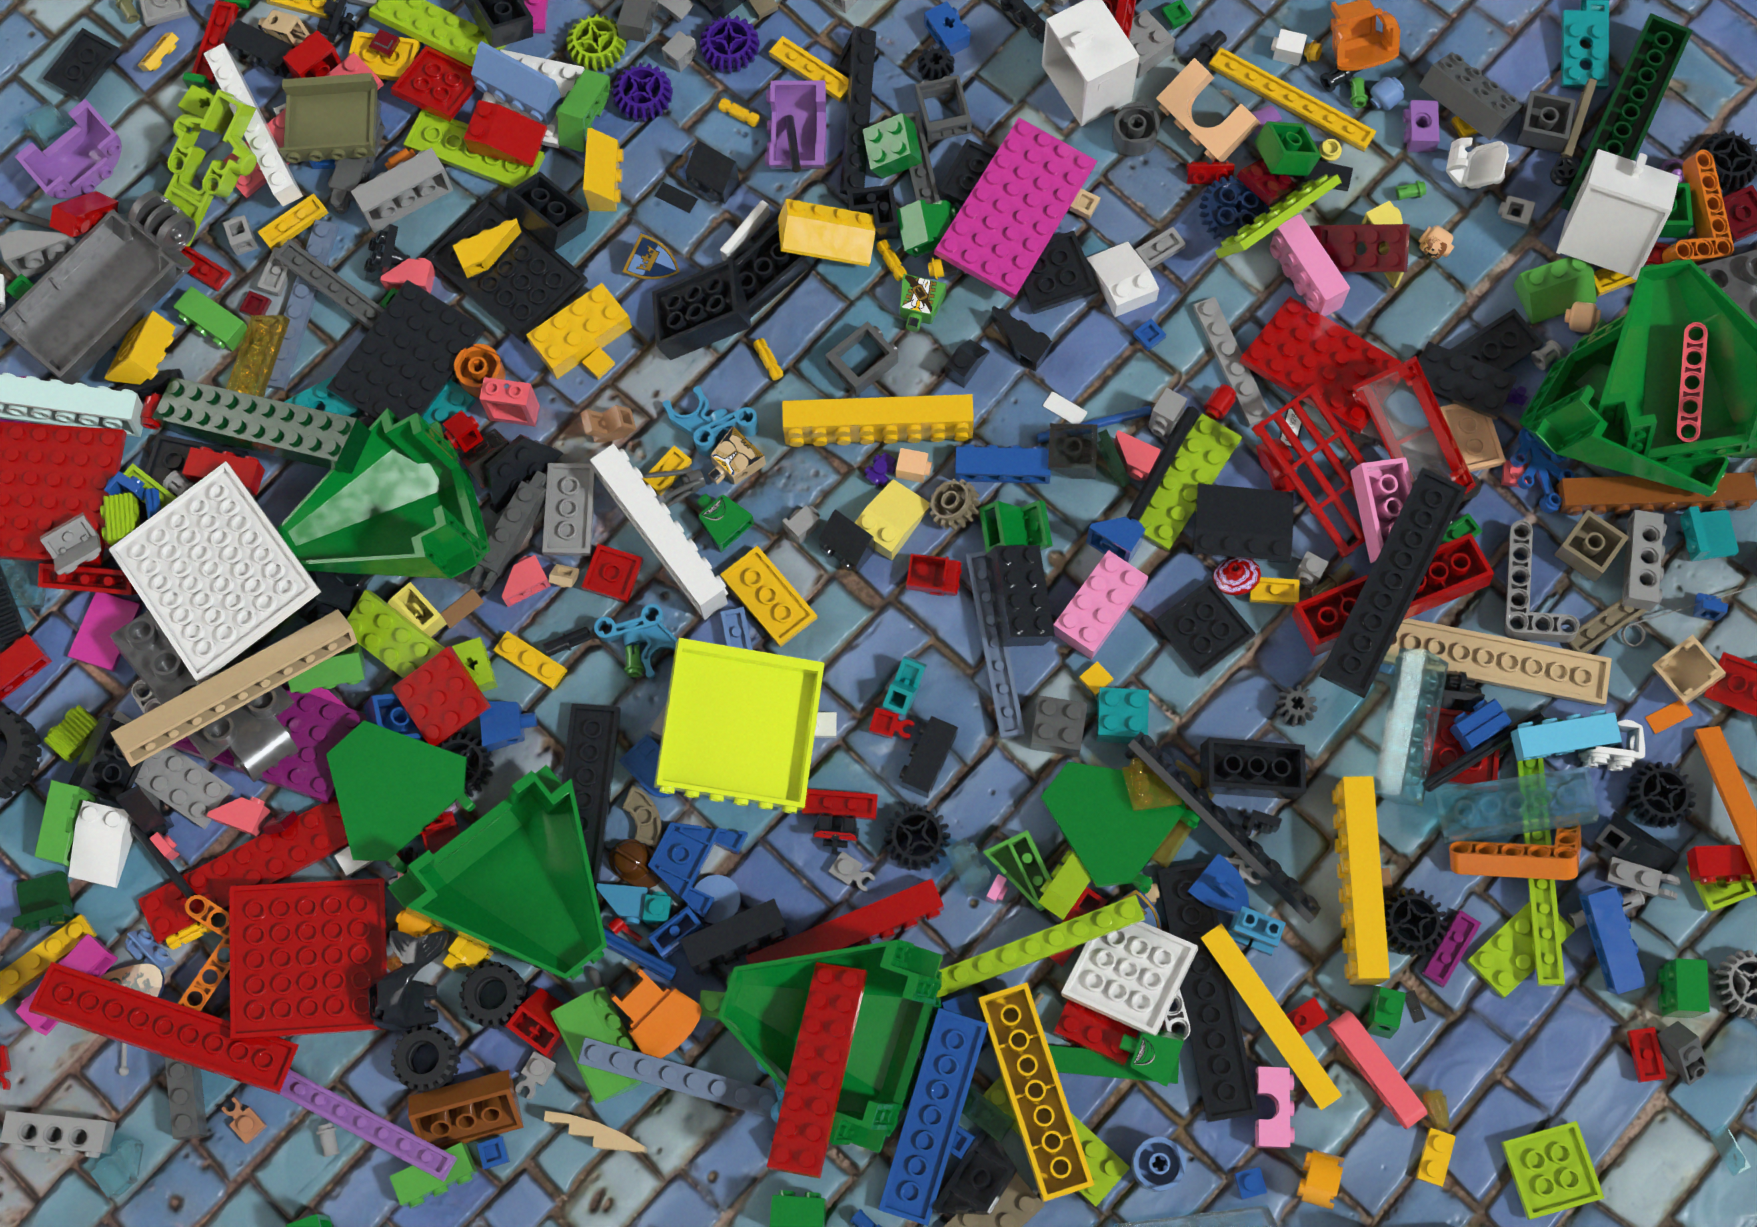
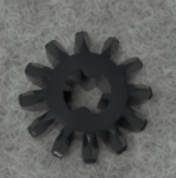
M931 45L930 51L923 49L922 55H919L917 70L921 73L923 80L928 78L929 81L942 79L953 74L955 59L953 56H950L949 49L943 51L941 45L938 49Z

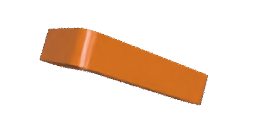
M1700 150L1686 159L1682 165L1685 182L1690 183L1692 213L1698 239L1680 240L1665 249L1662 254L1664 263H1670L1674 260L1691 259L1699 266L1727 258L1734 251L1714 158L1707 150Z
M1575 818L1559 820L1557 823L1555 845L1476 841L1453 842L1449 846L1450 869L1452 872L1462 875L1553 880L1574 879L1577 877L1579 870L1581 823Z
M194 895L186 901L185 910L187 914L223 937L177 1003L201 1011L230 969V961L222 962L218 958L220 949H230L229 912L204 896ZM194 899H200L205 904L204 910L199 914H195L190 910V903ZM215 913H223L225 915L226 923L224 926L215 927L212 924L211 918ZM208 969L215 970L218 974L217 981L212 984H208L203 980V973ZM190 992H200L203 996L202 1002L198 1005L190 1004L188 1001Z

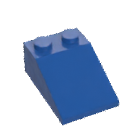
M395 693L373 695L364 705L367 722L427 742Z

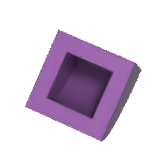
M1271 105L1251 112L1261 123L1254 130L1257 136L1267 121H1282L1278 111Z

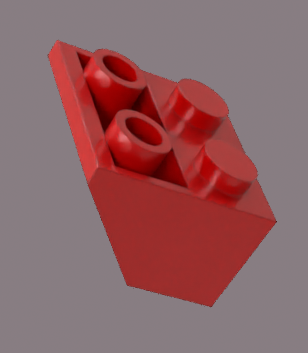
M540 987L520 1005L505 1026L551 1059L564 1041L551 1012L564 1004Z

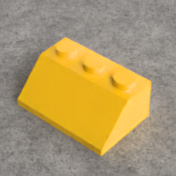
M587 128L583 183L585 198L589 211H617V203H621V190L618 189V183H622L623 178L622 169H619L620 162L624 161V150L620 149L617 139L593 128Z
M152 310L127 332L104 378L108 381L138 385L147 379L152 380L159 370L156 368L157 365L166 356L165 348L174 340L172 334L176 327Z

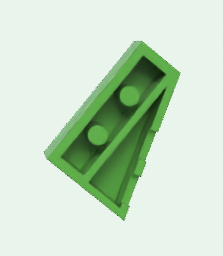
M585 69L581 76L576 78L574 87L571 91L567 92L564 102L556 110L560 146L585 152L587 128L594 129L591 125L595 116H601L610 96V76Z
M51 780L39 839L35 847V857L45 862L70 868L75 824L83 800L95 803L96 797L80 787Z
M1028 830L983 851L1040 912L1047 909L1038 903L1044 894L1040 889L1048 878L1052 881L1053 879Z

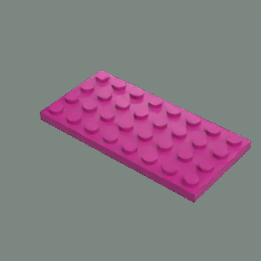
M1019 117L937 245L934 255L1015 299L1068 212L1078 192L1082 189L1094 169L1097 160Z

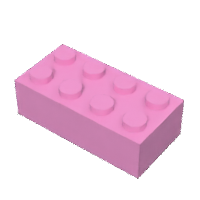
M1299 214L1277 227L1270 244V252L1281 263L1284 274L1293 281L1297 294L1303 296L1306 305L1312 312H1318L1323 316H1327L1342 308L1350 287L1302 215Z
M1406 457L1361 463L1350 471L1370 563H1375L1412 489Z
M1108 550L1053 624L1055 636L1092 660L1146 586L1148 576Z

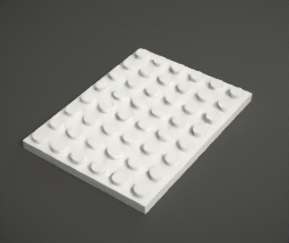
M226 461L109 549L194 679L200 684L321 592Z

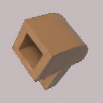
M615 405L603 413L589 409L580 413L585 434L593 436L594 442L597 443L617 440L637 430L630 408Z

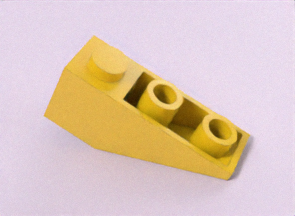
M517 219L504 221L495 228L483 230L478 235L469 239H462L453 245L467 278L488 270L521 233Z

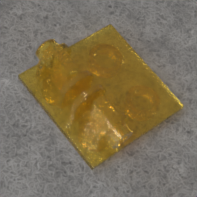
M1133 758L1128 767H1122L1133 811L1182 804L1181 798L1147 764H1144L1140 758Z

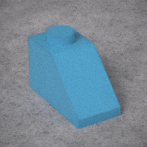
M597 883V890L618 916L625 920L624 923L639 925L640 921H643L645 895L650 894L647 887Z

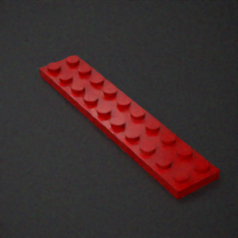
M337 796L333 797L329 804L321 803L298 815L297 820L285 831L271 835L264 833L182 877L197 895L206 897L224 910L229 909V886L277 884L349 846L343 819H337L339 806ZM173 881L137 899L158 944L166 942L168 936L174 933L177 935L178 931L196 922L197 924L200 923L187 914L185 904L188 899ZM194 899L190 903V910L195 914L201 913L205 908L204 902L200 899Z
M54 962L50 963L29 1007V1012L278 1095L281 1092L299 1048V1044L278 1037L231 1040L230 1021Z

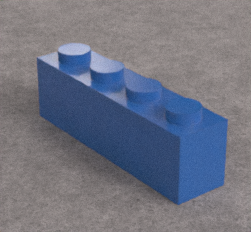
M971 444L956 447L955 479L958 482L964 479L966 482L1050 483L1051 449H1046L1043 446L1022 448L1017 445H1012L1008 448H998L996 445L975 447Z
M1606 885L1578 894L1607 991L1618 995L1646 986L1644 980L1646 972L1637 957L1639 950L1637 943L1630 934L1631 923L1623 911L1622 904L1624 901L1621 892L1614 886Z

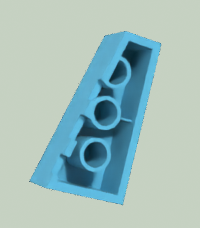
M1605 710L1591 712L1590 717L1582 718L1581 714L1567 716L1566 721L1558 722L1557 718L1542 720V725L1533 726V722L1518 724V729L1510 732L1517 761L1549 757L1554 753L1555 756L1573 753L1575 750H1578V753L1595 749V746L1611 747L1622 742L1615 712L1606 714Z

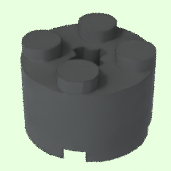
M1140 102L1129 103L1122 107L1115 116L1112 132L1113 143L1120 154L1141 156L1153 150L1160 127V119L1154 109L1152 111L1146 104Z

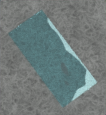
M1726 1124L1708 1133L1732 1176L1751 1167Z

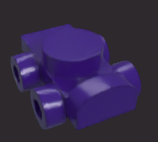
M1523 386L1518 387L1517 390L1512 388L1507 402L1523 406L1529 398L1525 396L1526 388Z
M886 452L882 456L877 454L873 459L874 466L869 465L864 471L867 474L865 479L875 486L879 483L884 486L889 480L885 476L887 472L893 475L896 471V466L894 465L896 459Z

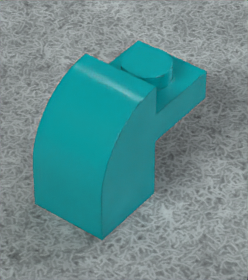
M904 656L895 680L890 684L883 707L906 715L916 698L927 664Z

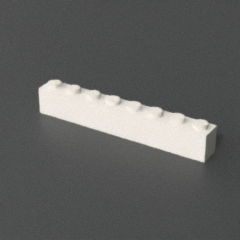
M223 43L205 52L204 55L221 90L233 94L237 99L256 108L244 136L252 152L257 157V162L273 195L282 206L303 197L230 51ZM230 102L229 106L235 115L237 106Z

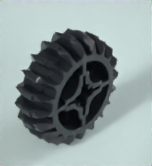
M1725 130L1720 132V134H1713L1703 142V145L1698 150H1707L1712 154L1719 184L1722 186L1723 191L1728 189V187L1732 191L1738 187L1742 189L1746 184L1751 183L1755 178L1754 176L1757 175V151H1755L1757 144L1751 145V138L1744 139L1743 133L1737 136L1734 130L1729 134Z
M458 733L456 740L451 736L448 738V743L443 741L440 744L442 749L450 752L458 749H467L458 755L467 758L466 768L468 770H466V777L471 779L465 782V792H467L469 797H473L474 793L472 790L476 789L478 792H482V788L479 786L481 783L489 785V781L485 777L493 776V772L489 770V768L495 766L494 762L490 761L493 754L486 752L487 748L482 746V740L479 737L473 740V736L468 734L464 739L463 734ZM475 753L479 756V768L477 771L472 768Z
M1662 761L1655 763V766L1652 763H1648L1645 765V768L1640 767L1637 769V774L1634 773L1630 777L1633 782L1627 784V788L1631 791L1626 794V797L1633 799V801L1628 803V807L1635 806L1637 810L1634 811L1633 815L1641 814V823L1650 820V827H1655L1658 824L1660 829L1666 828L1667 825L1673 828L1677 825V822L1683 823L1685 816L1688 817L1692 814L1689 808L1695 807L1696 803L1691 799L1696 797L1697 793L1689 790L1694 787V783L1687 784L1686 780L1689 778V775L1681 776V768L1678 767L1673 771L1672 763L1666 764L1665 767ZM1648 779L1650 792L1644 796V784ZM1664 779L1670 782L1673 786L1666 784ZM1658 792H1659V794H1660V793H1663V795L1669 793V794L1666 795L1664 798H1663V797L1660 798L1659 796L1653 797V796H1655ZM1678 794V805L1674 811L1672 799L1674 795ZM1649 804L1657 807L1658 811L1653 809Z
M913 804V811L909 812L907 806H904V815L896 811L895 816L898 820L889 818L888 823L893 827H885L884 832L890 834L883 838L884 842L891 843L885 847L886 852L894 851L890 856L891 860L900 857L898 860L899 867L904 862H908L907 870L910 871L912 869V864H917V871H921V864L925 863V867L929 870L931 869L930 860L936 865L940 863L936 855L940 857L946 856V852L941 848L947 849L950 847V843L944 840L950 839L951 834L943 832L949 828V825L947 823L940 824L944 820L943 815L934 818L936 809L926 813L927 805H923L922 811H918L917 804ZM911 820H924L916 827L904 825ZM930 824L938 835L936 845L926 836ZM898 831L902 832L903 836L908 839L904 851L899 847L896 840ZM922 831V841L919 842L918 840V842L912 844V834L915 833L916 835V833H921ZM919 848L930 850L929 853L922 856L911 855Z
M1414 888L1409 889L1408 894L1404 889H1401L1399 896L1396 893H1392L1390 895L1391 901L1387 899L1384 901V906L1386 907L1384 911L1386 933L1388 935L1387 942L1390 940L1394 942L1390 947L1392 950L1400 946L1401 955H1404L1408 949L1410 957H1414L1417 951L1420 956H1424L1426 949L1429 952L1434 951V944L1440 945L1442 943L1439 937L1446 935V932L1440 928L1447 926V921L1440 920V918L1446 915V912H1438L1437 909L1441 906V903L1433 904L1431 902L1434 899V895L1424 898V890L1419 891L1418 895H1416ZM1411 903L1420 906L1427 913L1421 914L1417 912ZM1402 904L1403 910L1401 912L1403 918L1394 923V912ZM1411 917H1412V920H1413V919H1415L1416 921L1421 920V921H1420L1419 923H1417L1414 927H1413V924H1412L1411 926H1410L1409 924H1404V923H1406ZM1427 922H1431L1430 934L1423 941L1421 936L1423 934L1422 926ZM1398 931L1408 933L1410 939H1413L1414 942L1403 938Z

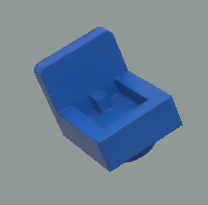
M120 471L108 480L104 489L107 494L112 496L114 494H121L125 489L132 492L142 501L145 499L144 483L137 477L132 475L129 478Z

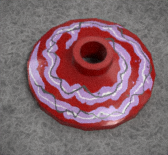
M1227 559L1217 566L1213 574L1214 584L1221 592L1227 595L1248 593L1258 585L1261 578L1259 566L1251 559Z

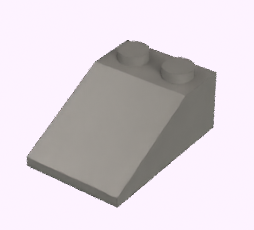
M17 230L9 231L5 235L0 236V249L4 261L17 276L23 274L27 279L48 272L77 244L73 237L56 232Z

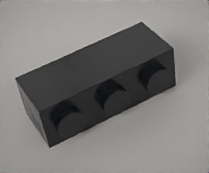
M238 19L223 39L232 56L235 58L241 57L254 67L260 66L273 76L279 75L286 78L290 71L283 57L294 46Z
M933 716L930 717L929 722H923L919 731V735H922L919 744H913L909 756L912 757L909 766L904 765L899 775V778L902 779L901 787L929 798L958 734L957 726Z

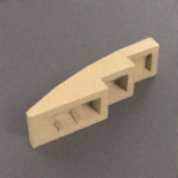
M545 1111V1122L569 1125V1135L593 1138L592 1147L596 1149L647 1153V1147L601 1123L570 1114Z

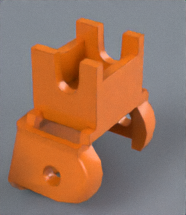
M1357 0L1342 5H1337L1335 1L1331 2V10L1335 15V18L1331 19V30L1333 32L1332 49L1337 69L1343 71L1367 69L1385 64L1399 56L1400 27L1392 14L1387 11L1382 12L1381 8L1375 9L1370 0ZM1376 15L1383 24V32L1376 31Z
M638 967L635 972L641 978L620 999L613 993L609 997L631 1018L628 1022L631 1028L627 1032L631 1035L641 1053L661 1059L673 1052L692 1033L700 1020L702 1009L697 1002L677 990L673 985L669 989L665 986L660 989Z

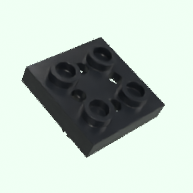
M389 224L383 230H380L378 235L371 238L368 245V250L371 251L370 256L364 265V271H366L365 280L375 282L390 269L391 264L398 266L410 258V255L394 251L398 226Z

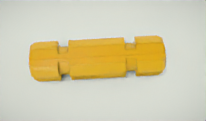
M722 98L719 102L720 111L724 113L729 112L730 116L742 122L747 121V124L752 127L758 125L760 121L759 114L755 112L750 113L749 109L736 103H731L726 98Z
M884 239L877 243V249L883 255L882 258L890 271L893 272L895 279L901 281L903 275L907 274L904 266H901L902 263L894 250L890 248L891 245L888 240Z
M760 338L754 341V348L765 368L769 371L772 380L776 381L782 378L783 371L777 364L778 362L770 348H768L765 339Z
M196 922L178 931L177 935L174 933L168 936L166 943L170 949L174 950L182 946V943L187 944L203 936L204 932L209 933L213 930L202 923L197 924Z

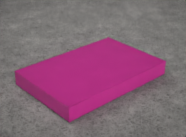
M95 592L68 653V657L115 672L122 655L110 635L139 617L143 606L106 593Z

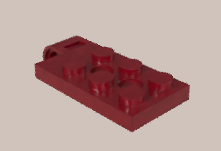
M1409 224L1310 226V229L1325 251H1327V254L1340 273L1407 272ZM1361 242H1365L1367 245V250L1363 255L1357 253V246ZM1383 242H1387L1390 247L1385 255L1379 252V247Z

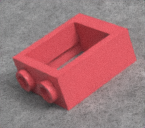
M484 377L479 399L490 421L536 426L540 405L531 383Z

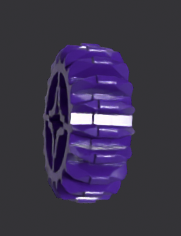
M728 14L727 19L719 16L718 22L711 20V26L705 25V32H701L699 45L705 62L711 64L713 69L719 67L721 73L728 69V72L731 74L732 69H737L740 72L741 66L748 69V62L754 63L755 56H758L760 42L752 23L748 24L746 18L740 21L738 15L731 19V16ZM731 39L730 49H728L729 40Z
M640 63L637 68L631 64V70L629 71L623 68V75H617V82H614V90L612 92L615 106L618 107L621 114L625 113L627 119L633 116L636 122L639 118L646 122L647 117H651L654 120L655 114L662 116V109L668 110V103H672L673 93L671 80L667 78L664 71L660 72L658 66L652 69L650 63L646 67H643V64ZM632 86L633 89L629 92V95L626 96L628 89ZM660 88L658 95L655 98H653V95L656 93V90Z

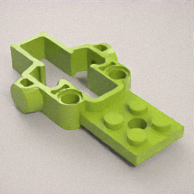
M220 89L217 90L204 118L182 114L177 118L173 126V132L178 139L167 163L169 170L174 175L164 196L195 221V233L191 241L186 245L190 247L213 197L226 198L230 196L240 175H249L257 163L256 155L242 140L256 108L237 99L233 94ZM231 102L237 106V111L224 135L223 141L233 146L234 150L232 153L238 156L239 159L237 161L229 159L227 164L221 160H213L203 179L202 189L193 185L192 181L206 151L198 146H194L202 128L216 133Z

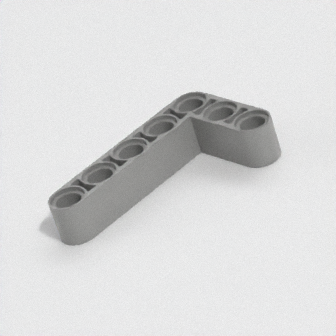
M1518 520L1512 524L1508 537L1504 631L1509 638L1517 640L1571 642L1575 639L1580 627L1576 617L1569 614L1529 612L1533 528L1529 522ZM1523 531L1527 536L1520 538L1515 535V532ZM1520 553L1523 554L1526 559L1517 560L1513 555ZM1514 576H1521L1525 582L1516 583L1512 578ZM1520 599L1524 605L1515 606L1511 600ZM1519 622L1523 628L1514 629L1510 623ZM1538 623H1543L1548 627V629L1546 631H1540L1536 628L1535 625ZM1569 625L1573 631L1569 633L1564 632L1561 626Z

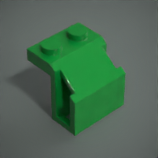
M918 200L897 209L904 251L916 258L935 250L958 214L959 209L947 200H940L933 204H926L925 200Z
M1037 500L1023 507L995 501L979 508L986 553L995 546L1040 545V551L1053 546L1045 501Z

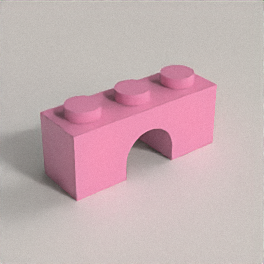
M1257 1067L1255 1069V1095L1269 1097L1274 1102L1276 1108L1272 1119H1258L1255 1121V1148L1287 1149L1290 1148V1143H1294L1295 1131L1294 1127H1290V1116H1294V1101H1290V1090L1294 1089V1076L1290 1074V1068Z

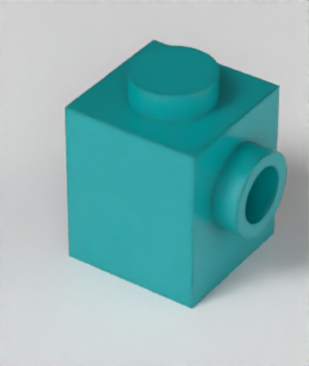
M653 891L652 895H645L643 912L645 924L662 926L672 918L674 901L670 896H667L666 892Z

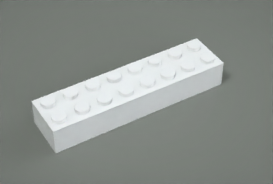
M612 444L590 459L596 477L703 619L706 620L728 604L726 598L728 592L725 589V583L719 575L714 577L711 571L712 566L705 557H700L697 552L698 548L691 538L686 539L683 534L684 529L677 520L673 522L667 506L663 502L659 503L656 498V492L650 484L646 485L639 469L636 466L632 468L626 452L622 448L618 450Z

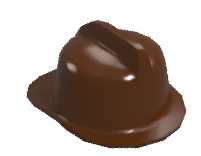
M633 839L622 840L612 848L609 854V865L617 876L633 886L647 887L648 889L656 886L661 881L648 868V864L655 853L653 850Z

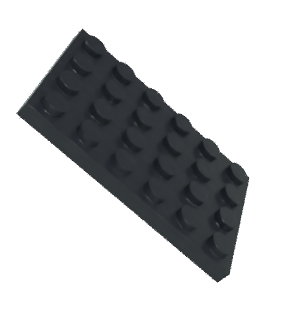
M489 195L425 258L432 262L434 268L525 344L528 341L526 334L554 316L588 282V279L559 253L553 251L519 222L521 233L488 270L467 278L453 245L462 239L474 237L483 230L495 228L504 221L514 219L505 211L503 206Z
M406 280L326 389L329 393L375 421L387 408L401 421L415 413H418L423 418L455 374L454 362L459 352L464 348L473 347L484 334L485 327L411 281Z

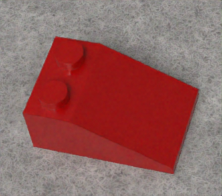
M478 100L465 133L464 141L471 153L533 167L544 140L547 126L502 105Z

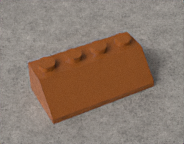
M509 1069L409 1096L408 1117L415 1135L442 1150L461 1142L466 1144L524 1128L517 1092L515 1091V1085Z

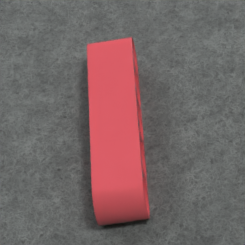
M1698 322L1689 324L1684 332L1677 420V436L1683 443L1697 441L1701 431L1708 333L1705 325ZM1696 328L1702 330L1704 334L1700 340L1694 341L1689 338L1688 335L1691 330ZM1698 353L1702 357L1701 362L1697 365H1690L1687 362L1689 354ZM1690 377H1695L1700 381V384L1696 389L1691 390L1686 388L1685 381ZM1689 401L1695 402L1698 405L1697 411L1693 414L1685 413L1683 410L1685 403ZM1693 426L1696 429L1694 437L1684 438L1681 435L1683 427Z
M1347 1010L1327 1025L1332 1036L1403 1128L1409 1129L1428 1114L1422 1102L1352 1012Z

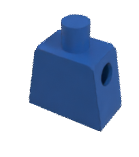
M488 701L491 708L480 715L482 746L487 748V752L523 742L525 740L524 728L537 727L536 712L523 714L522 707L518 702Z

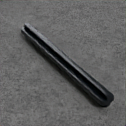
M1188 406L1127 513L1128 519L1140 521L1199 415L1196 407Z
M1539 710L1532 711L1422 781L1423 787L1427 792L1435 790L1511 742L1510 732L1518 729V724L1533 722V726H1536L1544 720V716Z

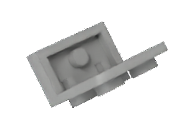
M83 512L40 536V541L54 559L55 572L58 575L73 572L78 567L77 565L84 561L94 560L101 551L99 534Z

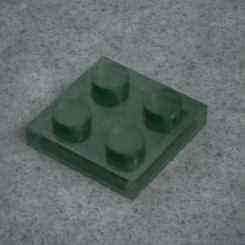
M1107 429L1099 432L1098 435L1101 441L1097 442L1105 462L1109 461L1106 464L1114 482L1119 481L1122 487L1131 484Z

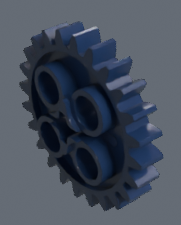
M1230 175L1228 180L1221 177L1219 182L1215 180L1211 186L1207 187L1201 197L1202 202L1199 208L1203 210L1199 216L1205 217L1202 225H1209L1206 232L1214 231L1213 239L1215 240L1220 236L1222 238L1221 241L1229 236L1233 235L1235 237L1238 235L1237 230L1245 226L1243 221L1251 226L1255 223L1253 220L1255 217L1262 213L1268 214L1271 206L1266 205L1241 180L1237 179L1235 181L1234 177Z

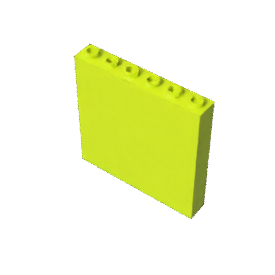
M679 638L675 647L654 788H660L659 792L665 794H674L675 791L685 792L684 796L690 798H699V795L709 796L710 801L724 802V799L734 800L733 804L748 806V803L758 804L760 809L772 810L773 807H780L782 812L797 814V810L800 811L805 807L824 662Z

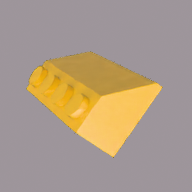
M785 200L778 217L782 252L869 267L875 237L873 214L798 200Z

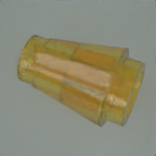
M1442 1089L1422 1093L1423 1100L1421 1102L1426 1108L1435 1129L1449 1127L1446 1094H1443Z

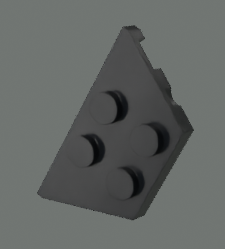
M521 434L517 436L485 465L486 476L488 477V492L491 494L492 499L490 509L497 514L510 502L521 481H531L537 471L543 473L548 468V463H554L563 455V452L556 447L547 446L543 442L532 440L527 436Z
M985 1123L936 1200L932 1207L935 1212L990 1215L1014 1177L1017 1169L988 1124Z

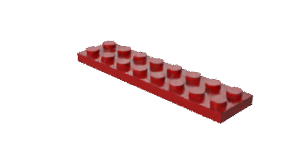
M816 962L767 1167L771 1170L819 1179L821 1177L868 975L866 970Z

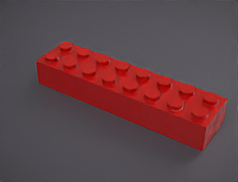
M1471 533L1438 547L1403 620L1489 586L1494 572ZM1369 574L1294 605L1292 617L1313 657L1332 650Z

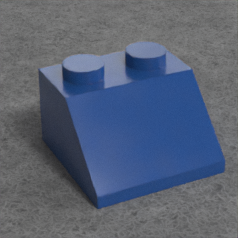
M1127 517L1092 523L1089 527L1086 544L1103 554L1110 550L1127 563H1130L1142 544L1146 529L1143 528L1139 521L1135 519L1130 520Z

